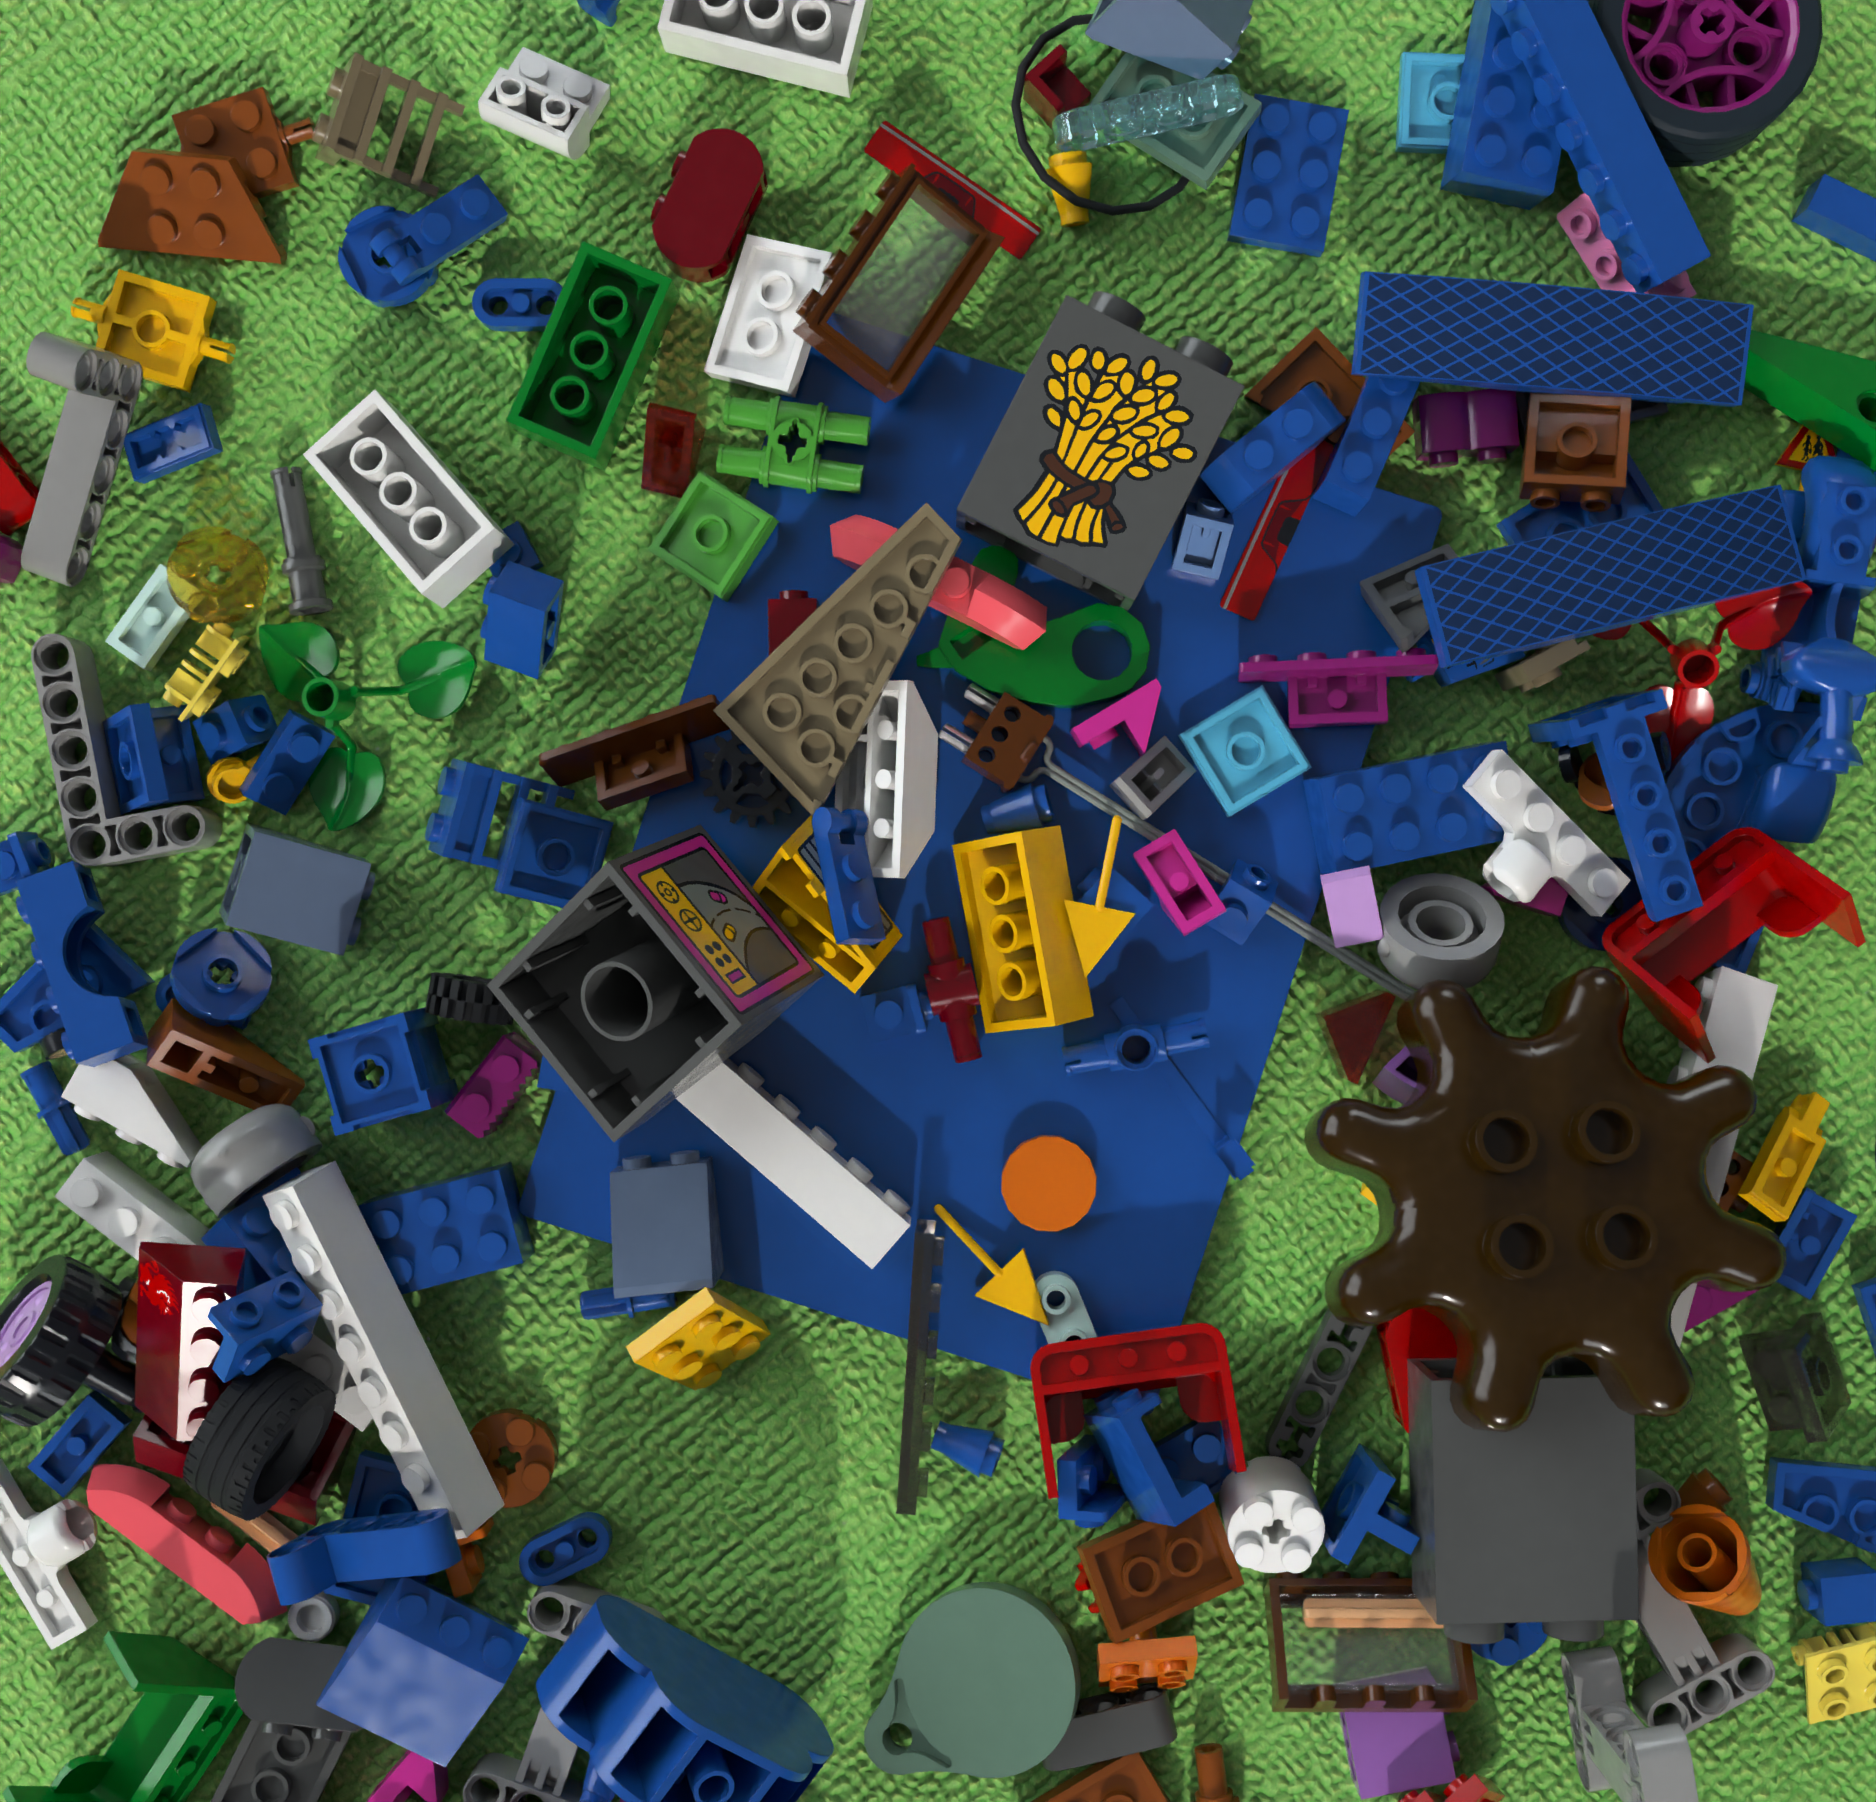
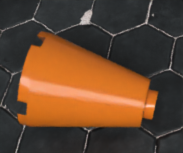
M1686 1505L1671 1512L1669 1515L1674 1519L1661 1528L1656 1527L1651 1535L1648 1546L1649 1566L1660 1585L1674 1598L1691 1605L1734 1616H1742L1752 1612L1760 1603L1762 1588L1749 1542L1739 1524L1721 1510L1710 1505Z

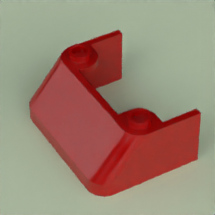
M1752 827L1738 828L1728 832L1690 862L1703 906L1655 922L1648 917L1643 900H1641L1605 929L1602 936V943L1609 959L1656 1020L1708 1064L1716 1057L1699 1018L1703 1009V1000L1697 988L1690 982L1764 925L1776 935L1792 938L1808 933L1823 922L1856 947H1860L1866 942L1851 893L1764 832Z
M1194 1323L1051 1343L1041 1347L1034 1354L1030 1365L1049 1499L1059 1498L1051 1444L1071 1441L1080 1434L1085 1423L1083 1399L1097 1398L1115 1388H1120L1121 1392L1138 1388L1140 1392L1177 1386L1180 1406L1189 1418L1197 1422L1221 1420L1229 1470L1237 1473L1247 1471L1226 1342L1221 1332L1214 1326L1207 1323Z

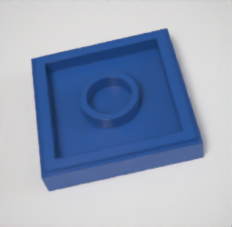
M519 797L494 891L563 908L602 868L614 822Z

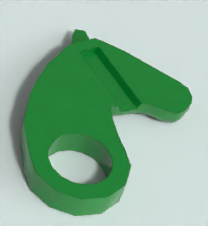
M991 545L981 549L972 565L1015 586L1018 576V559L1015 554L1001 546ZM1096 603L1068 615L1047 621L1046 632L1025 650L1013 648L947 616L938 647L917 655L916 660L918 667L953 668L960 675L988 691L1003 695L1006 692L1021 702L1058 708H1078L1111 701L1128 694L1146 672L1150 644L1142 623L1128 611L1119 606ZM1092 626H1107L1117 630L1125 638L1129 646L1130 661L1127 668L1119 676L1110 680H1096L1086 676L1077 668L1072 657L1074 639L1083 630Z

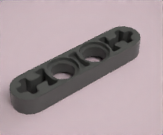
M1329 1308L1327 1309L1266 1434L1265 1446L1270 1456L1288 1459L1299 1467L1307 1462L1373 1326L1357 1327L1348 1325L1344 1336L1348 1341L1352 1342L1349 1347H1346L1337 1338L1328 1336L1331 1330L1340 1336L1345 1323L1339 1321ZM1326 1348H1336L1342 1353L1340 1367L1333 1372L1321 1371L1317 1367L1318 1355ZM1304 1391H1316L1320 1394L1322 1400L1318 1411L1311 1415H1304L1298 1412L1296 1409L1298 1396ZM1289 1416H1292L1299 1424L1310 1428L1308 1432H1305L1299 1426L1294 1435V1440L1299 1449L1296 1452L1288 1450L1285 1456H1282V1451L1277 1442L1279 1439L1287 1441L1290 1438L1294 1426L1287 1419Z

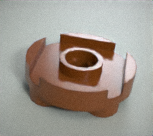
M515 1408L500 1409L489 1413L479 1420L470 1432L505 1504L503 1508L519 1507L536 1499L552 1479L558 1461L556 1439L548 1425L541 1419L537 1418L535 1420L530 1415L523 1414V1410ZM507 1446L510 1453L519 1452L521 1455V1459L515 1463V1469H508L506 1465L499 1463L498 1458L502 1454V1447Z

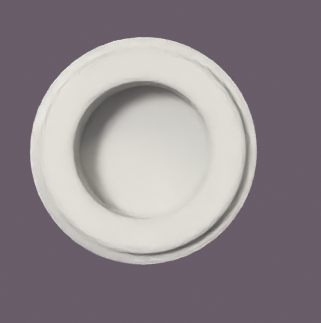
M322 1591L310 1599L291 1605L288 1612V1624L291 1631L299 1639L308 1642L324 1639L339 1621V1604L333 1595Z

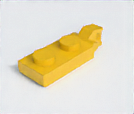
M1817 1092L1804 1095L1798 1094L1792 1104L1788 1107L1785 1106L1777 1115L1738 1193L1739 1196L1774 1222L1786 1221L1789 1218L1826 1143V1140L1822 1138L1823 1130L1819 1128V1125L1830 1102Z

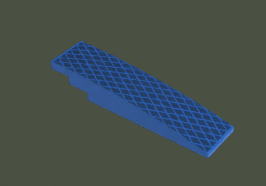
M1364 271L1360 277L1351 375L1529 393L1631 397V400L1667 404L1695 403L1725 407L1741 406L1754 305L1581 287Z
M1781 484L1571 530L1422 566L1415 570L1441 669L1518 651L1524 652L1807 580Z

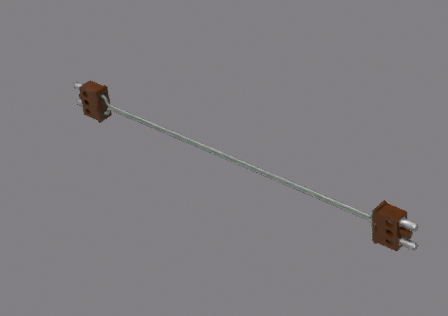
M971 683L967 687L968 689L965 690L964 697L990 713L988 719H985L970 710L962 722L963 725L978 733L975 740L949 723H946L942 727L943 730L939 732V738L965 754L961 761L962 763L999 785L1000 792L1003 794L1010 792L1017 781L1030 783L1039 775L1045 774L1112 817L1115 815L1121 816L1123 824L1153 842L1165 835L1159 829L1055 765L1051 761L1053 743L1047 736L1054 723L1053 716L1041 715L1006 692L998 699L978 685ZM1004 712H1013L1017 717V721H1008L1004 716ZM991 732H1001L1004 736V741H995L992 738ZM1043 741L1046 744V750L1043 755L1044 763L1048 768L1039 767L1029 776H1023L1022 773ZM979 752H988L992 757V761L983 762L979 757ZM1188 848L1204 875L1223 886L1229 874ZM1275 902L1267 910L1266 914L1401 999L1405 1000L1415 992L1348 948H1335L1332 938ZM1735 1151L1732 1154L1719 1205L1726 1212L1731 1207L1737 1212L1742 1213L1748 1207L1749 1202L1739 1196L1738 1193L1753 1163Z

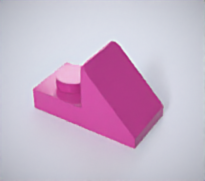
M1156 678L1072 728L1070 734L1078 747L1081 748L1090 742L1093 749L1096 750L1119 736L1115 727L1121 724L1139 756L1145 754L1162 686Z
M1175 829L1133 853L1135 861L1159 897L1161 908L1183 936L1226 912L1222 901Z
M407 1750L374 1788L366 1802H405L413 1790L427 1802H442L449 1788L447 1766L443 1767Z

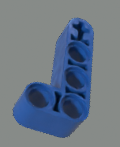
M447 1508L331 1521L317 1526L273 1550L266 1558L280 1605L287 1606L310 1599L339 1582L421 1576L440 1572L461 1561L462 1555L449 1510Z

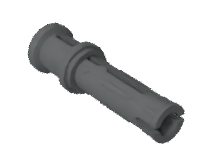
M292 466L291 473L289 474L288 467H280L270 471V476L273 480L287 556L283 560L281 570L282 574L288 576L293 602L288 606L289 613L295 616H309L332 610L333 602L327 598L322 575V572L326 570L325 560L322 559V556L317 555L302 480V469Z

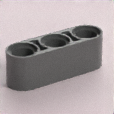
M1157 1683L1138 1685V1689L1132 1692H1108L1079 1699L1075 1716L1067 1732L1057 1747L1042 1761L1044 1768L1049 1771L1067 1770L1159 1748L1173 1742L1177 1738L1178 1733L1167 1689L1158 1688Z

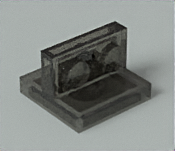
M1821 1312L1801 1315L1792 1329L1744 1334L1739 1343L1769 1431L1803 1429L1807 1443L1828 1441L1852 1402Z

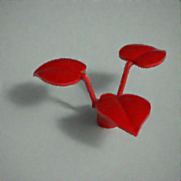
M1798 582L1715 603L1716 610L1724 619L1715 625L1711 642L1708 645L1698 639H1687L1676 644L1650 620L1639 622L1671 654V667L1679 677L1674 682L1673 688L1668 685L1657 684L1644 690H1663L1668 708L1646 715L1645 719L1650 733L1659 731L1666 733L1671 748V763L1684 747L1700 733L1709 729L1712 723L1714 703L1710 693L1704 687L1710 685L1718 676L1720 666L1715 655L1719 654L1722 650L1720 642L1724 630L1727 628L1730 640L1743 649L1761 650L1773 646L1788 634L1794 626L1802 607L1812 595V589L1807 584ZM1632 624L1592 635L1604 640H1617L1628 633Z

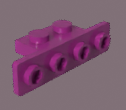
M1411 648L1403 653L1401 650L1396 651V656L1376 657V652L1372 650H1357L1347 653L1346 658L1327 659L1325 653L1309 652L1299 654L1297 660L1278 661L1276 655L1261 654L1249 657L1248 662L1239 663L1238 682L1287 681L1288 728L1385 725L1388 722L1386 677L1433 675L1439 666L1437 654L1426 655V650L1422 648Z

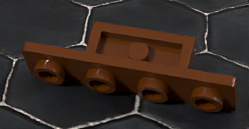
M711 694L539 754V765L560 787L595 776L598 802L608 811L693 782L694 773L690 743L729 730L730 728L713 711L720 702L715 695Z

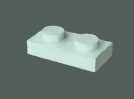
M160 564L105 642L142 669L151 671L206 594L168 566Z

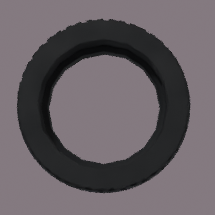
M280 1357L268 1361L261 1370L252 1375L242 1374L238 1376L220 1395L198 1428L184 1461V1481L199 1495L228 1513L246 1521L258 1518L281 1499L315 1454L334 1413L336 1404L334 1391L320 1379Z

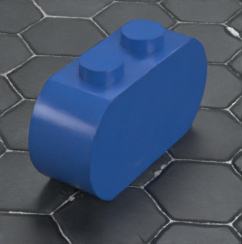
M1314 381L1300 390L1223 452L1201 473L1200 477L1229 514H1232L1320 445L1346 419L1318 383Z

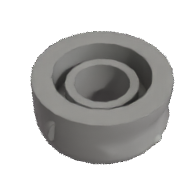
M1438 873L1414 875L1393 885L1383 896L1379 916L1384 937L1381 940H1376V948L1385 968L1393 976L1410 987L1418 990L1426 983L1440 979L1453 981L1467 989L1484 980L1496 963L1505 927L1504 913L1499 903L1488 891L1467 879Z
M284 1104L265 1105L237 1119L205 1143L191 1164L190 1176L196 1189L202 1195L205 1204L213 1210L218 1218H222L294 1168L300 1169L320 1151L323 1145L315 1135L316 1130L313 1122L309 1118L301 1116L292 1106Z

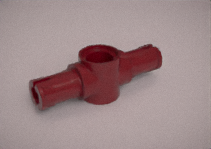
M949 916L923 921L922 927L931 964L927 965L928 973L924 974L933 1016L939 1015L940 1022H945L955 1063L979 1059L982 1057L973 1015L977 1014L976 1006L980 1005L971 963L966 964L964 957H959Z

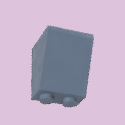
M1099 0L1085 34L1092 40L1203 80L1216 67L1221 70L1225 69L1238 54L1241 45L1237 41L1252 19L1249 10L1253 0Z
M247 822L219 913L226 926L343 956L346 945L353 946L357 940L361 927V918L355 916L360 900H368L375 882V873L370 872L371 863L365 858Z
M699 1150L670 1153L671 1161L652 1162L651 1155L631 1156L623 1158V1166H617L610 1172L614 1299L701 1290L704 1287L711 1289L715 1287L724 1271L712 1156L700 1157Z

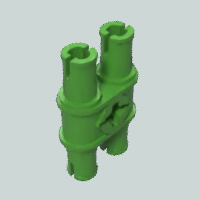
M732 396L726 397L723 413L724 425L766 431L768 442L767 446H763L762 450L720 444L716 461L717 473L759 479V484H763V487L769 488L771 484L805 489L807 494L817 492L818 488L861 494L864 465L822 459V454H819L820 444H824L825 440L868 446L871 417L829 411V406L822 402H819L818 405L784 401L782 396L771 397L769 402ZM798 428L801 442L806 446L805 448H797L791 462L786 446L782 444L783 442H791Z

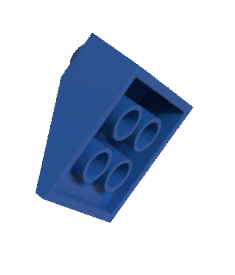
M416 1576L386 1578L318 1698L316 1705L446 1767L504 1687L529 1638L517 1627L457 1597L454 1598L452 1594Z

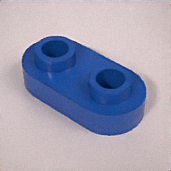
M493 278L484 281L476 288L472 298V306L478 319L491 330L504 332H544L552 313L548 315L541 314L540 308L547 301H552L556 304L563 287L556 281L546 278ZM499 301H506L508 303L507 310L499 315L494 314V305Z
M583 1512L533 1536L527 1542L519 1557V1567L522 1575L534 1585L548 1586L597 1563L606 1555L612 1543L613 1533L609 1522L598 1513ZM584 1529L593 1530L597 1540L593 1542L584 1540L581 1531ZM539 1551H550L554 1556V1561L544 1562L539 1556Z

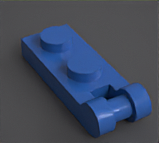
M477 174L396 226L384 229L370 241L369 246L379 258H386L393 268L391 271L392 276L400 286H404L504 223L508 213ZM409 242L417 254L408 257L401 246Z
M819 807L813 814L812 828L836 944L874 945L885 940L886 937L864 837L868 828V818L859 809H845L840 812L833 807Z

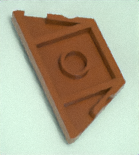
M145 148L131 151L99 235V247L278 264L287 260L285 248L282 244L277 245L263 219L267 215L258 198L249 191L247 178L235 157Z

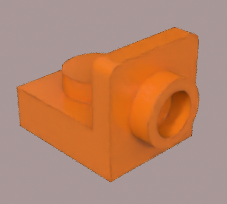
M492 1516L467 1538L457 1539L462 1559L457 1564L445 1569L454 1598L472 1593L482 1578V1573L485 1570L483 1554L477 1544L472 1545V1542L488 1535L494 1525Z

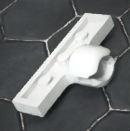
M1502 749L1492 750L1462 786L1501 825L1504 831L1503 841L1483 864L1482 875L1488 884L1505 898L1513 902H1531L1549 878L1553 877L1590 916L1602 917L1630 882V879Z
M1 1458L0 1565L52 1650L88 1630L98 1622L68 1569L70 1561L81 1556L94 1546L98 1533L97 1522L93 1513L86 1505L80 1501L70 1499L62 1500L43 1512H35L28 1504Z

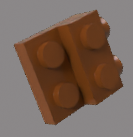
M1530 393L1525 447L1522 455L1519 499H1529L1530 505L1538 509L1556 508L1560 505V501L1580 502V507L1589 512H1603L1610 509L1611 504L1619 505L1626 488L1632 398Z

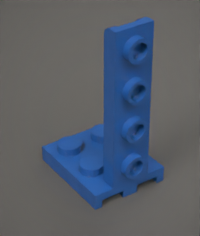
M1663 690L1616 694L1528 724L1533 743L1550 742L1552 748L1565 745L1575 747L1593 741L1648 917L1652 921L1658 922L1703 906L1645 719L1646 715L1668 708Z

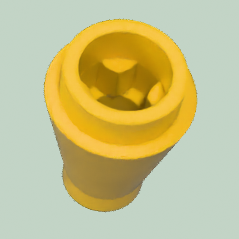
M1068 151L1048 157L1049 168L1046 169L1047 173L1078 197L1090 200L1092 163L1087 162L1086 151ZM1051 188L1060 215L1061 227H1074L1090 223L1089 209L1073 205Z

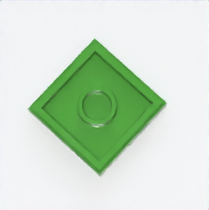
M699 469L648 550L728 602L779 521Z

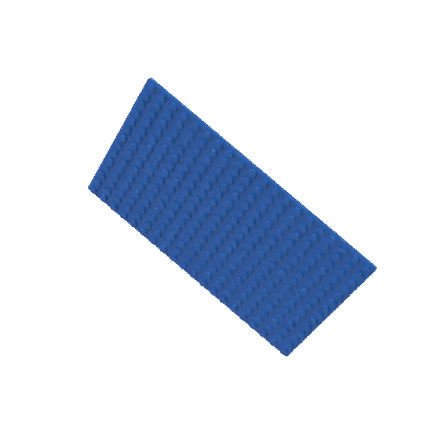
M834 313L826 322L886 370L889 369L909 337ZM811 346L795 398L781 394L778 396H782L784 401L818 405L819 402H822L829 406V411L871 417L868 446L825 440L824 444H820L819 454H822V459L864 465L861 494L818 488L817 492L807 494L805 489L770 484V487L766 488L763 487V484H759V479H751L745 499L776 518L779 523L729 601L726 602L717 595H714L679 705L711 694L715 695L721 703L769 656L768 599H779V592L803 590L808 591V598H817L821 606L856 571L833 557L830 525L857 514L899 529L927 502L963 540L955 557L972 565L979 551L991 546V544L956 527V510L1025 375L933 346L902 395L884 403ZM798 428L796 429V434L793 435L792 441L789 443L783 442L782 444L786 446L791 462L797 448H805L806 446L801 442ZM765 436L761 450L763 446H767L768 436ZM1218 437L1186 502L1197 503L1198 499L1201 498L1220 502L1200 475L1216 458L1236 442ZM1275 480L1233 513L1234 527L1219 580L1172 569L1171 563L1184 519V504L1134 603L1128 610L1132 616L1142 623L1150 644L1146 672L1128 694L1111 701L1078 708H1058L1022 703L1043 716H1053L1054 723L1047 736L1053 743L1051 761L1055 765L1132 812L1109 786L1141 757L1121 724L1115 727L1119 736L1096 750L1093 749L1090 742L1079 748L1070 731L1075 726L1157 678L1162 687L1146 751L1165 735L1195 768L1196 772L1144 821L1165 834L1175 829L1187 848L1230 874L1231 868L1237 859L1247 864L1261 866L1278 883L1273 902L1310 925L1322 890L1320 875L1324 874H1320L1303 780L1361 768L1375 725L1289 728L1312 768L1230 817H1226L1178 735L1261 685L1264 686L1288 726L1287 681L1238 682L1239 663L1248 662V658L1251 656L1270 654L1276 655L1278 661L1297 660L1299 654L1321 652L1327 655V659L1346 658L1347 653L1357 650L1375 651L1376 657L1396 656V651L1399 648L1362 597L1359 582L1431 551L1442 519V513L1436 506L1375 487L1368 503L1356 517L1317 501L1311 496L1255 620L1251 621L1222 608L1220 603L1274 487ZM1018 559V576L1014 587L1047 607V621L1068 615L1096 603L1106 604ZM928 606L890 680H911L914 682L938 733L935 831L906 878L873 877L878 903L903 936L855 994L814 961L824 976L766 1029L729 1057L738 1067L744 1062L753 1068L764 1079L761 1087L773 1098L781 1094L791 1101L801 1112L797 1118L810 1130L818 1126L828 1133L837 1143L833 1150L847 1162L854 1157L867 1167L874 1175L870 1182L879 1190L885 1193L888 1189H891L910 1206L906 1213L912 1217L911 1226L877 1265L871 1269L677 1099L673 1100L645 1123L613 1142L575 1094L555 1091L519 1203V1211L526 1217L612 1244L610 1172L617 1166H623L622 1159L638 1155H651L652 1162L671 1161L670 1153L699 1150L700 1157L712 1156L724 1261V1271L719 1279L1031 1379L1030 1365L1032 1358L1041 1347L1048 1344L1040 1322L974 1296L995 1275L934 1211L935 1205L941 1204L1001 1269L1024 1248L1035 1280L1040 1275L1049 1271H1061L1069 1275L1078 1287L1097 1337L1180 1326L1230 1173L1216 1156L1218 1150L1213 1146L1154 1065L1142 1072H1132L1127 1069L1111 1072L1110 1068L1067 1077L1065 1063L1079 1059L1064 1061L1061 1047L1104 1039L1103 1034L1119 1031L1124 1025L1109 1005L1120 996L1124 997L1145 1026L1160 1023L1161 1027L1199 1020V1018L1204 1017L1207 1032L1192 1036L1207 1034L1210 1048L1168 1055V1058L1225 1134L1232 1141L1236 1139L1240 1144L1306 938L1266 913L1242 946L1206 924L1183 936L1161 908L1159 897L1133 856L1134 852L1152 841L1121 823L1113 868L1146 896L1154 906L1122 941L1116 939L1087 975L1094 1013L1093 1017L1052 1027L985 1033L981 1005H977V1014L973 1015L982 1057L964 1063H955L945 1022H940L939 1015L934 1016V1019L926 1020L927 1032L919 1034L916 1032L871 1044L860 996L915 982L918 993L927 991L924 974L928 973L927 965L931 964L922 927L923 921L949 916L959 957H964L966 964L971 963L977 988L952 845L1019 832L1010 831L988 834L982 819L981 806L988 805L990 802L1029 784L1017 781L1010 792L1006 794L1001 793L999 785L961 762L965 756L963 752L939 738L940 730H943L942 727L949 723L975 740L978 733L963 725L962 722L970 710L985 719H988L990 713L964 697L965 690L974 682L960 675L953 668H924L917 666V655L938 647L948 616ZM1092 626L1083 630L1074 639L1072 657L1077 668L1086 676L1096 680H1110L1119 676L1127 668L1130 661V649L1125 638L1117 630L1107 626ZM1386 677V679H1387V686H1388L1390 677ZM981 687L982 689L989 692L998 699L1002 697V695L988 691L987 689ZM1004 712V716L1008 721H1017V717L1013 712ZM731 729L690 743L694 781L649 797L633 851L701 824L753 887L779 848L811 814L796 798L789 797L787 803L793 811L790 815L778 809L774 812L776 824L770 825L764 816H760L757 828H750L747 816L743 815L736 825L730 822L732 810L729 808L720 814L713 810L719 798L717 796L708 798L704 796L703 791L712 786V780L700 777V771L712 769L713 763L703 757L704 753L712 752L717 754L720 748L714 738L718 735L728 742L732 739ZM991 732L992 738L995 741H1004V736L1001 732ZM1043 741L1022 773L1023 776H1029L1039 767L1048 768L1044 763L1043 755L1046 750V744ZM746 745L739 747L745 754H753ZM979 752V757L983 762L992 761V757L988 752ZM725 761L722 770L724 789L732 781V766L727 761ZM763 764L757 768L751 765H747L743 771L746 773L747 778L743 782V786L749 783L760 786L764 780L760 775L764 769ZM1041 774L1032 783L1034 786L1045 784L1048 789L1055 821L1045 823V827L1061 826L1073 900L1076 901L1082 895L1076 887L1095 866L1102 872L1113 817L1049 776ZM775 777V785L782 790L784 785ZM836 783L823 807L835 808ZM747 796L739 803V805L748 808H757L769 804L761 796ZM1206 876L1217 894L1222 885ZM1132 1036L1124 1041L1122 1052L1126 1057L1139 1059L1145 1055ZM1038 1135H1060L1076 1143L1089 1156L1097 1176L1096 1196L1088 1213L1075 1225L1057 1232L1037 1231L1020 1223L1008 1210L1001 1192L1002 1169L1009 1155L1023 1141ZM1052 1291L1047 1296V1302L1052 1306L1062 1304L1065 1299V1295L1060 1291ZM1073 1335L1068 1337L1066 1341L1080 1340L1081 1338ZM1160 1389L1140 1391V1392H1154V1393H1158V1395H1159ZM1154 1408L1143 1415H1149L1153 1412Z

